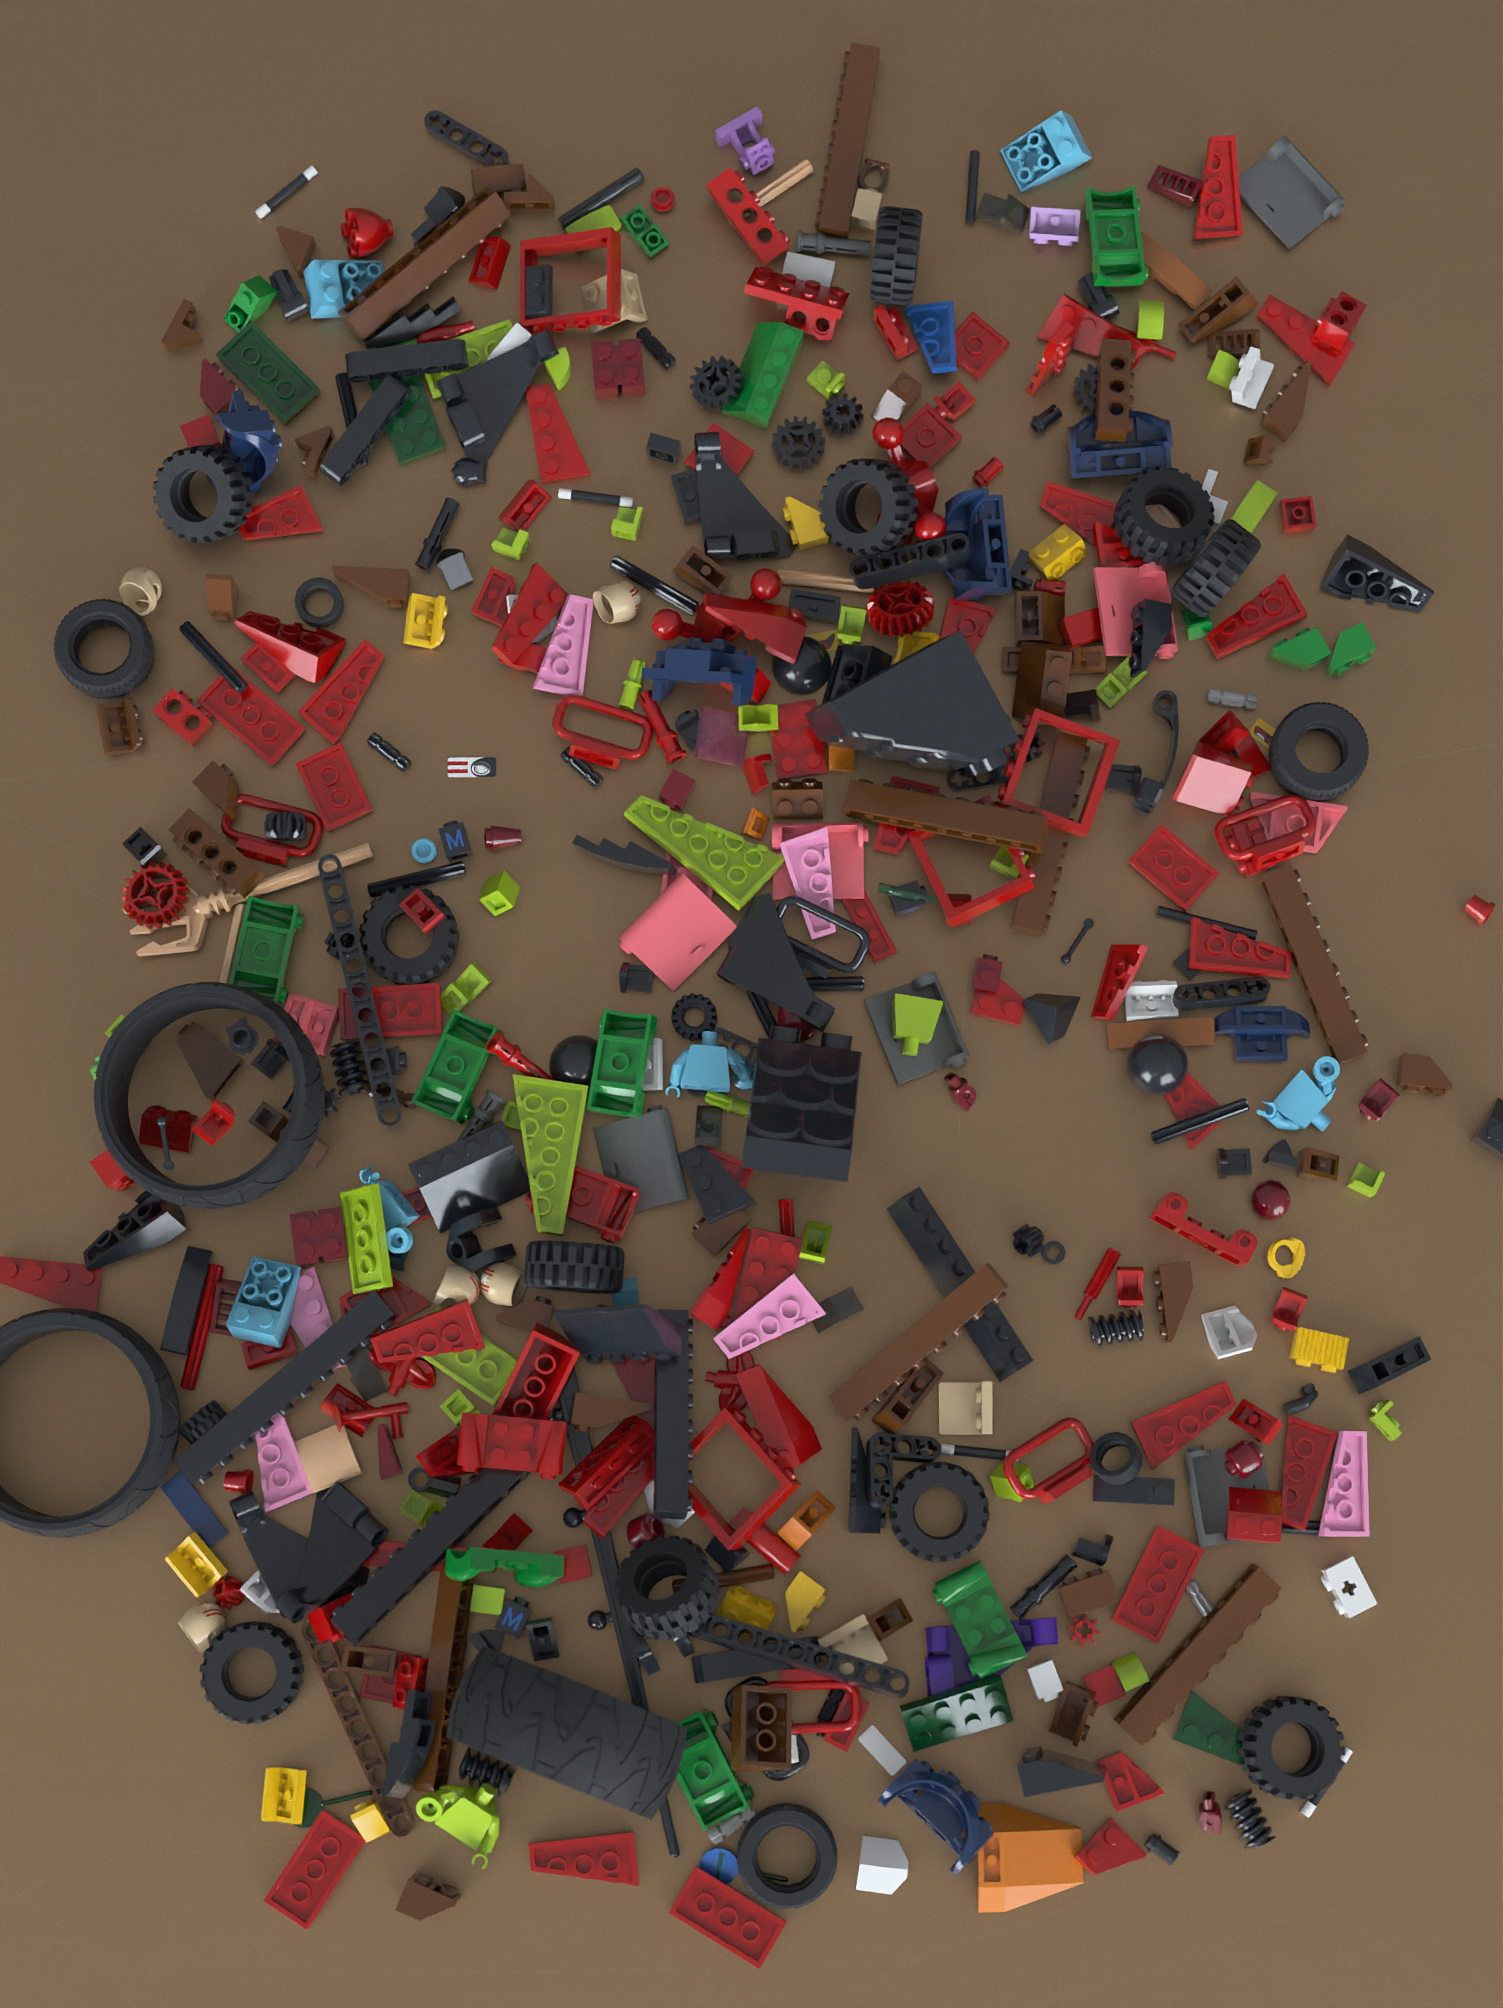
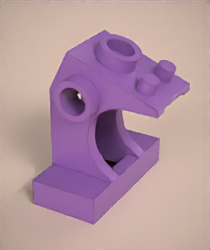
M758 106L715 130V139L720 148L731 142L739 154L738 160L744 170L749 169L753 175L774 164L772 155L775 153L767 137L761 139L755 129L762 125V113ZM751 141L755 143V145L751 148L748 147L745 149L743 147Z

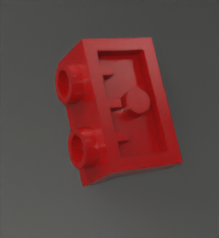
M881 305L874 309L873 320L897 361L918 350L917 343L895 307L886 311L885 307Z
M160 1105L148 1107L141 1115L139 1143L163 1148L161 1129L157 1124V1119L160 1116H164L167 1119L165 1127L169 1149L188 1153L191 1150L193 1126L197 1122L198 1116L192 1115L185 1110H166L165 1107Z
M404 1654L401 1656L392 1703L393 1707L405 1710L408 1690L424 1692L428 1658Z

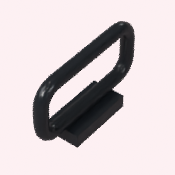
M787 896L779 902L776 908L781 920L788 907L797 906L858 936L860 939V946L853 960L849 963H844L788 936L802 968L825 979L830 975L832 969L843 973H850L859 969L870 947V936L865 929L798 896Z
M752 1676L740 1682L732 1689L740 1685L762 1686L768 1681L762 1677ZM732 1689L725 1697V1709L731 1720L721 1725L730 1742L732 1732ZM792 1734L796 1736L799 1762L792 1763L791 1769L762 1771L767 1778L773 1781H783L798 1773L807 1765L810 1751L801 1734Z

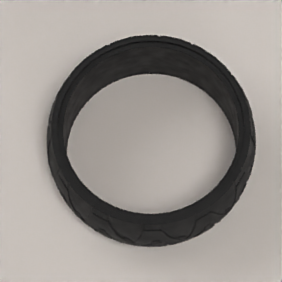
M197 982L195 984L188 983L160 992L140 1004L121 1021L108 1039L101 1054L94 1081V1106L103 1142L117 1165L129 1178L134 1179L146 1191L167 1202L197 1209H218L234 1207L258 1199L276 1189L298 1169L310 1152L318 1135L324 1111L325 1090L321 1065L313 1045L307 1035L303 1033L304 1031L289 1013L276 1002L253 990L227 983ZM217 1008L241 1010L254 1014L263 1019L274 1030L281 1040L291 1063L294 1080V1099L288 1124L271 1152L259 1164L242 1175L228 1181L209 1185L177 1183L161 1173L147 1159L132 1131L128 1111V1093L134 1068L153 1038L168 1025L184 1016Z
M55 1308L41 1310L20 1316L19 1319H13L0 1327V1367L21 1347L42 1336L56 1332L77 1330L98 1334L118 1347L139 1373L149 1401V1436L141 1461L124 1486L108 1500L85 1512L63 1517L40 1513L17 1501L0 1485V1521L23 1532L38 1536L70 1538L82 1536L83 1534L88 1535L108 1528L127 1518L135 1510L139 1509L160 1486L170 1468L178 1444L180 1428L179 1402L175 1385L161 1357L140 1334L126 1324L108 1315L87 1309Z
M483 1646L468 1666L456 1691L450 1710L446 1737L652 1820L659 1807L666 1800L677 1777L684 1754L687 1728L604 1692Z

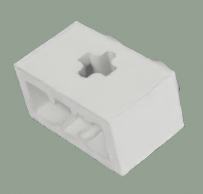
M1348 1556L1321 1570L1324 1575L1321 1577L1322 1583L1327 1591L1332 1590L1336 1598L1333 1604L1340 1615L1344 1614L1346 1618H1351L1377 1604L1353 1556ZM1343 1582L1352 1584V1587L1349 1589L1351 1594L1342 1592L1341 1589L1345 1587Z

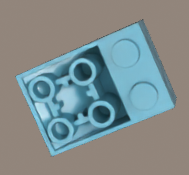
M1062 110L1000 150L1021 193L1064 175L1093 158L1072 116Z
M313 260L303 271L311 318L341 317L338 311L384 273L382 261Z
M252 1256L226 1322V1326L234 1338L277 1348L282 1347L290 1326L301 1271L300 1266Z

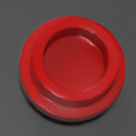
M659 187L651 194V204L657 211H668L674 206L675 195L669 188Z

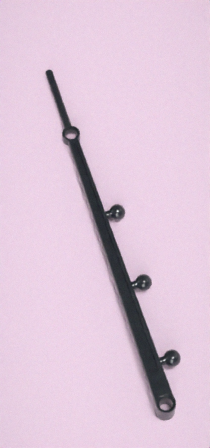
M575 1364L559 1395L561 1407H553L547 1420L558 1421L559 1418H564V1422L569 1421L572 1394L575 1392L581 1393ZM567 1425V1434L576 1467L593 1450L589 1432L575 1431L574 1425ZM570 1507L563 1514V1522L567 1527L576 1528L581 1525L588 1511ZM591 1530L610 1612L604 1613L601 1610H594L588 1615L587 1623L592 1630L600 1631L607 1626V1623L613 1622L632 1704L650 1712L639 1658L627 1635L630 1624L618 1605L614 1592V1584L617 1582L615 1576L619 1566L611 1530L603 1539ZM666 1798L662 1806L659 1807L669 1854L672 1858H677L680 1855L668 1798Z

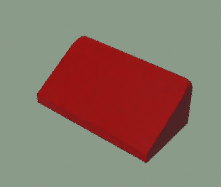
M487 237L485 241L480 243L468 282L490 289H498L511 245L502 237Z
M527 480L498 518L517 533L519 529L525 531L552 496L536 481Z
M1098 607L1062 619L1059 631L1071 648L1103 638Z
M1228 710L1198 741L1229 754L1249 732L1231 710Z
M1250 732L1231 751L1234 757L1254 765L1251 772L1255 775L1254 779L1271 770L1270 764Z
M337 1383L323 1400L320 1410L335 1420V1405L345 1411H356L374 1407ZM375 1418L352 1421L345 1424V1427L359 1437H363Z

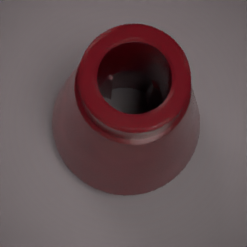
M491 825L490 828L484 829L485 848L496 850L521 844V830Z

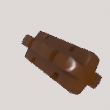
M378 1085L376 1092L380 1097H387L391 1093V1088L386 1086L381 1088V1085ZM369 1086L368 1097L373 1098L371 1087ZM396 1089L399 1106L404 1104V1107L414 1109L416 1105L411 1102L414 1094L409 1092L404 1094V1091Z

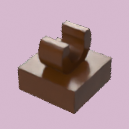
M1266 435L1250 438L1244 463L1251 466L1260 463L1263 465L1273 463V460L1268 458L1269 452L1276 450L1275 446L1271 445L1272 438Z

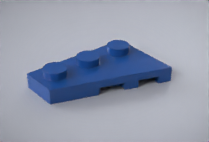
M953 301L905 306V311L932 374L957 371L955 308Z

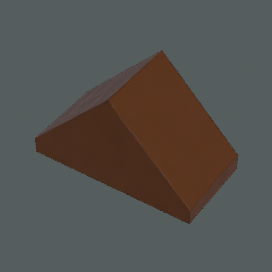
M283 226L276 227L278 236L299 278H303V271L308 267L316 247L313 236Z
M1305 1147L1299 1151L1297 1177L1337 1181L1339 1156Z
M901 1598L865 1617L879 1642L913 1621Z

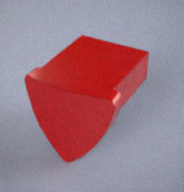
M770 754L748 758L742 764L752 794L762 792L769 785L763 765L773 761Z

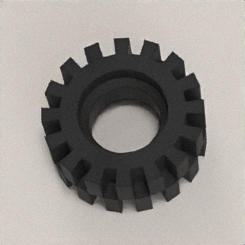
M690 993L688 996L684 995L675 1002V1006L672 1008V1024L677 1034H680L682 1038L690 1039V1041L699 1039L700 1041L704 1031L712 1032L715 1029L717 1023L715 1005L708 997L706 998L702 994L695 995ZM690 1008H699L704 1013V1021L699 1026L692 1027L685 1022L684 1015Z
M213 1400L194 1413L179 1428V1432L192 1445L227 1414Z

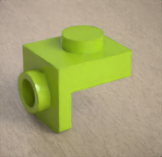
M842 604L837 638L842 639V643L856 644V641H862L866 608Z

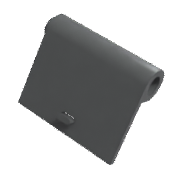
M1286 136L1280 138L1269 149L1265 157L1239 177L1240 197L1288 249L1293 247L1331 215L1336 217L1345 208L1343 205L1345 199Z
M936 972L924 974L914 979L911 983L864 999L897 1085L950 1065L954 1069L967 1063L966 1059L970 1055ZM895 993L943 1001L932 1039L928 1044L919 1043L917 1056L902 1054L904 1040H894L892 1037L891 1000Z
M662 1105L648 1108V1113L642 1114L641 1119L631 1117L593 1128L604 1176L640 1190L641 1195L634 1212L689 1199L668 1109H663Z
M1255 1443L1262 1452L1261 1443ZM1204 1445L1189 1447V1452L1184 1453L1200 1547L1242 1542L1225 1539L1229 1487L1269 1490L1264 1458L1262 1459V1467L1249 1477L1241 1479L1236 1475L1231 1476L1223 1465L1226 1462L1225 1452L1229 1448L1204 1450Z

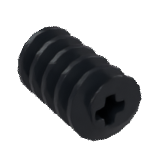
M347 1041L331 1046V1048L335 1049L330 1051L329 1054L331 1057L337 1058L332 1062V1066L339 1068L334 1072V1075L341 1078L336 1084L338 1087H344L339 1091V1096L341 1097L354 1096L368 1091L364 1090L363 1087L369 1084V1080H361V1077L367 1074V1071L359 1070V1067L365 1064V1062L356 1059V1057L362 1054V1051L354 1050V1047L360 1044L359 1041Z
M1133 1310L1128 1312V1317L1123 1312H1119L1117 1320L1114 1314L1110 1313L1108 1314L1107 1322L1103 1315L1098 1316L1097 1323L1093 1317H1088L1092 1344L1096 1342L1099 1348H1102L1103 1340H1106L1111 1347L1115 1338L1120 1345L1123 1344L1124 1337H1127L1128 1341L1133 1343L1134 1335H1137L1140 1342L1143 1341L1144 1326L1140 1310L1138 1311V1317Z
M468 1747L458 1769L459 1780L463 1781L469 1776L468 1783L470 1785L479 1780L478 1789L483 1783H487L494 1789H498L497 1796L501 1798L508 1791L517 1768L510 1774L509 1764L499 1769L500 1760L497 1759L490 1765L489 1755L481 1761L480 1751L470 1756L471 1747Z
M1251 1788L1240 1791L1228 1798L1229 1803L1224 1807L1225 1810H1234V1813L1229 1817L1230 1820H1239L1234 1829L1244 1830L1239 1839L1249 1840L1244 1849L1257 1848L1276 1838V1836H1268L1272 1832L1270 1826L1262 1827L1267 1822V1818L1265 1816L1258 1817L1262 1813V1808L1253 1807L1258 1801L1256 1797L1248 1798L1252 1793Z

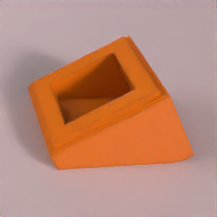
M829 745V772H854V749Z

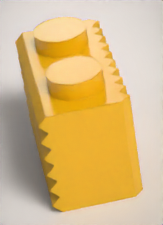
M1297 1327L1294 1333L1290 1358L1295 1359V1364L1299 1366L1311 1367V1363L1321 1365L1320 1370L1336 1373L1337 1369H1344L1350 1338Z

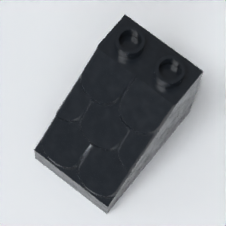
M961 630L930 643L804 714L817 739L827 742L830 746L862 750L868 757L906 761L913 767L950 772L963 768L968 778L981 772L983 774L1009 761L1010 757L1005 747L1019 740Z
M771 1025L769 1039L759 1037L741 1167L848 1182L862 1052L851 1050L853 1036L822 1032L821 1044L819 1046L800 1043L802 1029Z

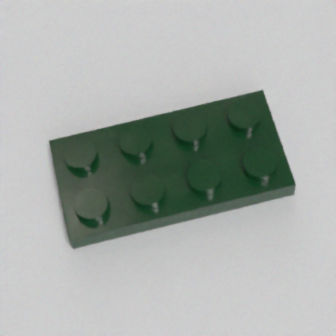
M252 321L216 353L217 358L284 425L321 392L320 388Z
M419 375L397 378L412 388V392L406 403L386 428L400 466L447 449ZM383 380L369 382L372 393L376 391Z
M1000 1674L900 1705L913 1752L1014 1721Z

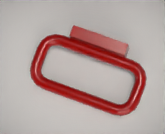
M574 694L566 695L559 700L552 721L556 734L565 740L572 741L568 753L569 756L615 770L621 757L634 760L643 757L650 747L653 736V727L647 717ZM571 704L641 725L643 735L637 749H629L565 729L562 721L567 706Z
M238 794V805L247 804L274 812H297L305 815L306 820L313 824L308 844L305 847H296L236 831L231 827L232 818L225 812L221 819L222 832L227 838L237 841L236 849L243 856L284 868L288 866L289 855L306 857L315 852L323 832L322 820L316 813L249 794Z
M1290 794L1221 819L1215 826L1214 834L1222 852L1227 857L1233 860H1245L1252 857V864L1257 871L1303 854L1304 838L1312 834L1316 828L1317 821L1308 802L1299 795ZM1290 804L1298 806L1306 820V825L1300 829L1243 850L1233 849L1224 833L1227 827Z
M1064 1418L1010 1451L1003 1461V1471L1018 1496L1024 1499L1039 1497L1042 1504L1054 1501L1093 1476L1087 1466L1090 1463V1452L1094 1445L1093 1439L1081 1421L1075 1418ZM1065 1429H1074L1085 1447L1084 1455L1030 1489L1025 1488L1014 1471V1462Z
M800 1669L780 1670V1681H771L762 1685L792 1688V1691L845 1689L849 1692L851 1706L849 1719L833 1722L792 1723V1734L845 1732L852 1730L860 1721L861 1696L856 1686Z

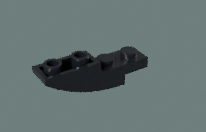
M408 1690L403 1722L400 1730L399 1743L391 1742L382 1796L403 1799L411 1789L425 1763L436 1726V1721L428 1720L433 1693Z

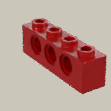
M729 167L706 185V190L762 265L768 267L789 251L790 246L788 243L790 240L783 230L778 231L773 225L775 219L768 210L763 211L758 205L761 201L753 190L749 192L743 185L746 181L738 170L734 172ZM732 191H738L742 198L738 202H732L728 198V194ZM746 211H753L757 218L753 222H747L743 218V214ZM761 231H768L772 238L768 242H762L759 240L758 234Z

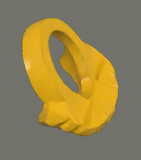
M1291 1236L1289 1239H1277L1270 1245L1267 1255L1268 1262L1272 1269L1277 1272V1277L1289 1279L1295 1276L1301 1269L1306 1253L1305 1245L1300 1239ZM1286 1245L1293 1253V1258L1290 1264L1282 1266L1277 1263L1275 1253L1279 1246Z

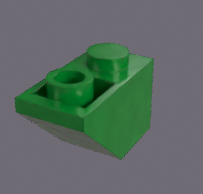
M260 275L242 282L223 320L239 333L251 321L255 323L268 310L277 290Z
M1363 622L1340 632L1336 638L1326 669L1328 676L1336 673L1337 676L1350 669L1349 665L1358 662L1360 665L1372 658L1371 655L1375 651L1376 646Z
M1307 627L1297 632L1295 638L1289 641L1284 638L1273 644L1274 648L1269 654L1272 660L1306 670L1327 660L1331 652L1318 627L1312 630Z

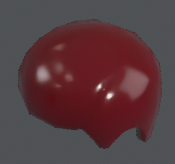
M1270 1179L1260 1182L1254 1189L1251 1197L1253 1211L1263 1219L1276 1220L1281 1218L1290 1206L1288 1189L1279 1181Z

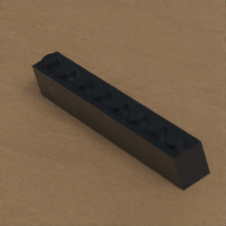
M920 1187L904 1195L887 1208L945 1298L975 1273V1270ZM991 1301L984 1307L987 1312L977 1321L971 1318L964 1325L967 1327L966 1331L1001 1382L1034 1360L998 1305Z
M658 1309L657 1311L683 1325L681 1356H671L670 1360L654 1359L653 1519L685 1520L688 1511H692L693 1498L691 1495H688V1486H692L693 1472L688 1470V1460H692L693 1445L688 1444V1435H692L693 1420L688 1419V1409H692L693 1394H688V1384L693 1382V1369L688 1368V1359L693 1357V1344H689V1334L693 1333V1319H689V1310Z

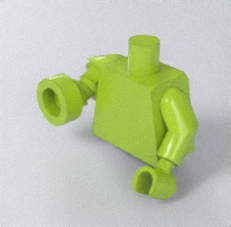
M483 1783L479 1790H476L471 1785L464 1787L463 1785L448 1784L439 1787L440 1789L435 1792L423 1794L416 1806L419 1817L425 1821H435L436 1825L475 1851L480 1848V1852L472 1857V1865L476 1857L482 1856L485 1859V1863L481 1869H484L488 1863L486 1856L488 1852L492 1851L499 1836V1816L495 1813L498 1805L491 1800L496 1793L495 1789L487 1783Z

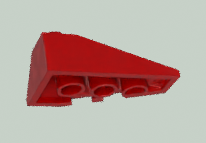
M705 593L703 602L704 609L730 627L739 626L746 634L745 637L751 641L754 637L767 645L765 650L794 664L807 629L805 616L800 610L781 604Z
M252 611L245 613L235 620L237 627L291 672L313 683H316L330 673L346 644V638L328 630L317 628L315 632L303 629V624L295 622L293 625L280 623V619L277 617Z
M745 1227L729 1251L726 1261L719 1266L712 1283L706 1286L690 1311L692 1317L716 1332L719 1328L724 1330L732 1318L728 1314L731 1311L750 1234V1229Z

